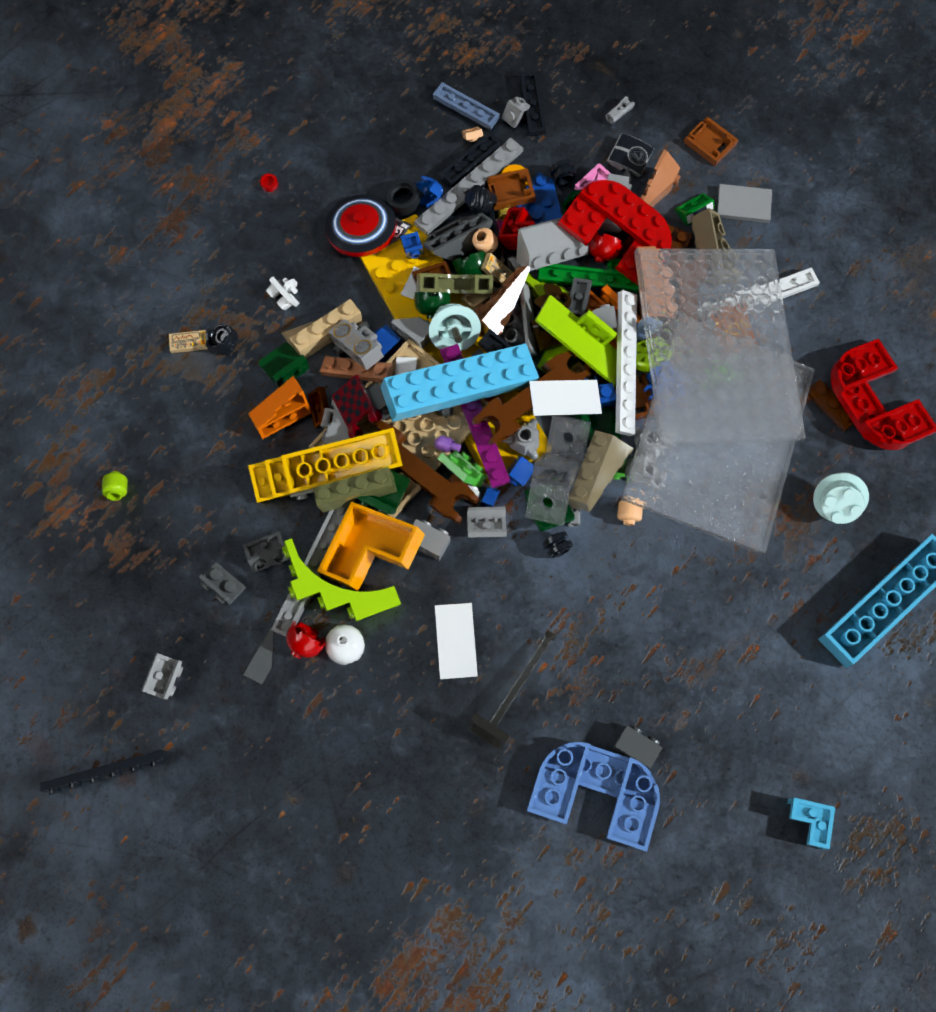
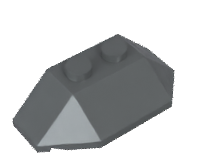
M484 213L459 218L429 234L423 243L424 247L434 255L453 261L475 249L472 243L474 233L481 228L490 229L493 220Z

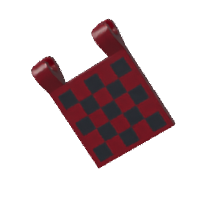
M354 375L332 395L348 428L350 438L363 435L356 423L367 413L370 422L375 420L379 422L383 418L382 414L375 408L359 375Z

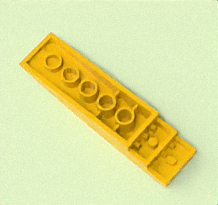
M394 428L248 465L257 503L313 489L314 487L381 468L389 467V469L403 466Z

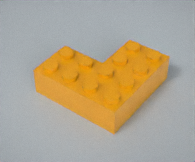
M351 501L317 572L329 580L359 591L375 557L409 569L425 534L417 526Z

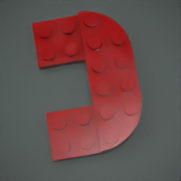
M611 180L592 182L585 186L577 195L557 225L587 246L606 218L613 221L635 238L615 269L638 286L637 247L656 246L663 263L671 251L672 236L670 228L664 217L657 210L624 185Z
M878 338L845 352L832 367L831 385L836 397L864 439L886 450H900L911 443L936 433V424L919 399L888 412L885 410L868 382L891 374L898 367Z

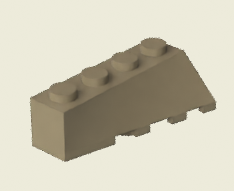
M708 208L691 217L692 230L695 235V246L697 249H703L707 264L705 282L711 285L741 282L740 276H736L734 268H736L735 261L731 260L728 254L731 249L723 238L726 234L719 213Z
M595 430L569 496L571 506L590 512L603 494V490L608 483H611L615 473L622 467L625 459L634 449L614 435Z

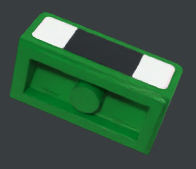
M702 193L676 207L675 212L685 225H690L692 223L691 217L708 208L715 210L714 199Z

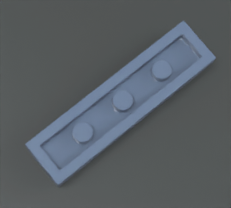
M443 82L433 93V99L489 130L494 127L500 118V114Z

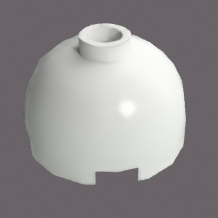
M343 624L334 627L327 634L325 640L326 653L337 664L347 665L359 660L364 652V638L360 631L351 625Z

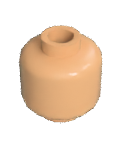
M481 228L474 233L472 243L478 252H485V254L493 253L498 247V238L492 230Z
M624 497L623 500L619 501L617 518L623 521V525L634 526L635 522L642 520L643 504L639 501V498Z

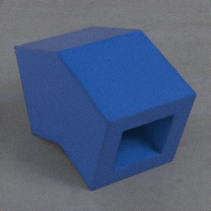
M489 486L481 501V507H493L501 490L492 489Z

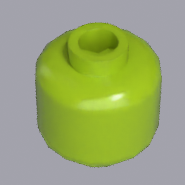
M117 471L104 475L102 478V494L107 499L118 501L126 496L128 480L125 475Z

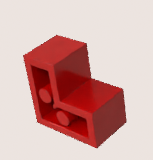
M524 207L509 208L505 216L498 239L507 250H517L518 229L535 225Z

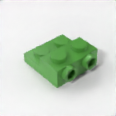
M453 451L449 455L441 453L437 458L465 483L480 488L487 479V475L484 473L485 469L477 462L474 464L471 461L472 457L464 451L462 453Z

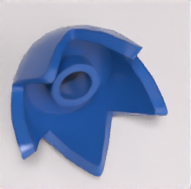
M421 176V179L425 180L415 183L418 190L424 194L420 199L419 206L429 208L443 196V188L435 179Z

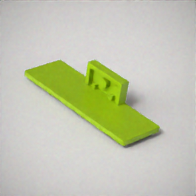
M550 295L537 315L535 322L605 380L613 383V386L616 388L617 350L609 342L616 337L617 333L590 310L578 318Z

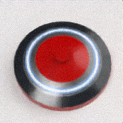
M367 194L354 195L337 203L329 212L325 223V230L330 244L340 253L353 257L369 256L381 251L392 241L397 229L396 217L392 207L385 200Z

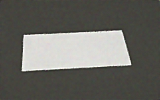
M597 380L529 381L534 416L602 414Z
M472 603L435 605L440 679L478 676Z

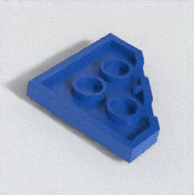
M538 172L531 181L536 202L515 206L524 207L535 224L562 218L553 180Z

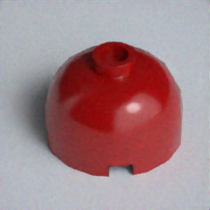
M596 232L588 247L590 255L595 257L594 261L604 264V261L616 259L620 255L624 243H621V240L605 233L599 236L597 235L598 232Z
M293 621L286 634V643L294 657L299 659L301 657L311 658L321 652L326 644V638L323 636L320 639L317 636L319 634L318 631L302 622L296 625V621Z

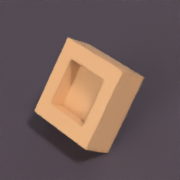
M480 127L462 130V135L465 140L474 142L483 136V132Z

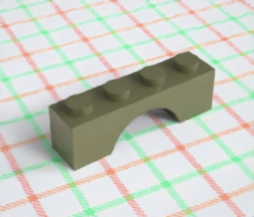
M418 273L416 292L493 294V275Z
M389 467L313 488L317 507L323 513L342 508L345 502L357 497H381L397 492L394 476Z

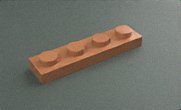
M325 356L319 372L322 376L351 379L354 375H359L361 380L382 383L384 378L391 376L394 367L391 363L377 362L366 370L353 359Z

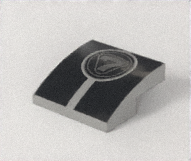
M621 133L607 162L619 171L628 168L629 173L638 178L641 176L654 148L633 136Z

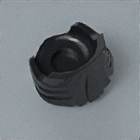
M474 185L466 193L464 202L476 215L478 213L489 214L493 204L497 203V196L480 185Z
M218 325L213 331L206 332V343L204 344L214 354L228 355L230 352H233L237 345L238 334L228 325Z

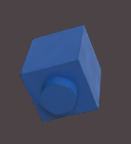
M517 456L507 470L510 483L514 486H524L537 467L524 457Z

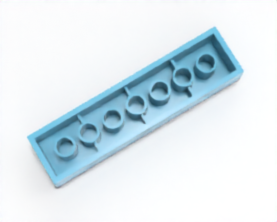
M525 343L386 377L383 379L380 388L392 422L524 389L530 386L529 381H537L539 376Z
M931 534L924 539L818 639L846 669L854 665L936 587V537Z

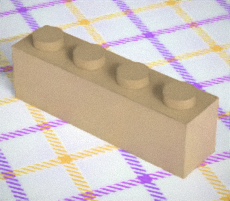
M349 299L320 319L282 332V335L299 356L303 354L307 359L333 342L329 334L332 328L344 319L359 325L362 322V315L353 301Z

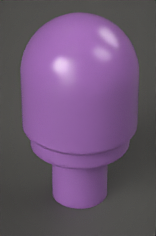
M439 436L434 442L436 449L448 453L452 450L459 452L461 449L460 444L454 443L452 438L446 436Z

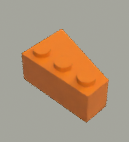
M292 376L248 414L259 435L264 439L311 414L312 411L304 391L295 377Z

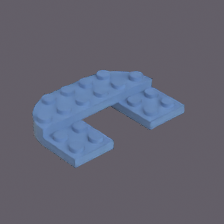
M584 742L567 743L553 750L540 766L527 812L567 825L579 785L617 798L606 839L647 852L660 805L659 788L649 769L636 759L628 758Z

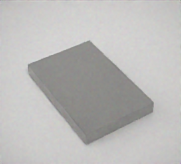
M719 184L717 213H719L720 218L770 223L772 189Z

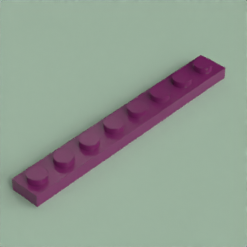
M458 344L440 350L444 363L463 359ZM480 400L461 404L492 489L510 483V478L497 445L490 446L488 443L490 438L493 437L488 422L484 421L478 425L472 423V419L483 410Z

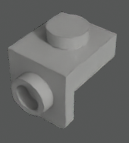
M515 97L508 101L501 119L515 128L519 125L524 111L528 110L530 105L523 98Z

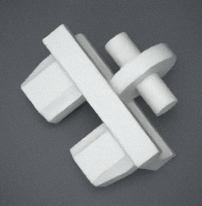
M273 276L269 279L272 284L267 288L266 292L274 299L280 293L283 295L277 301V304L283 310H287L291 305L295 307L299 305L297 299L290 293L291 291L293 294L298 292L295 279L288 280L284 278V285Z

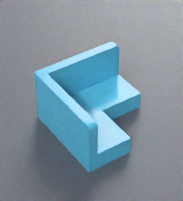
M799 798L788 799V804H791L789 819L809 823L807 845L818 847L821 850L830 849L835 807Z

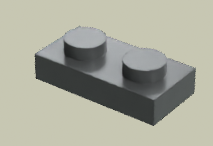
M576 277L573 279L570 293L571 305L568 310L576 316H582L586 313L592 280Z

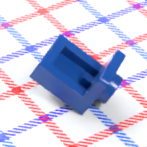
M418 231L400 236L407 258L415 259L424 254Z

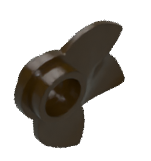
M549 283L544 284L545 294L534 300V303L539 308H542L546 299L552 295L558 301L563 300L565 303L562 305L567 309L571 305V297L567 293L562 292L559 286Z

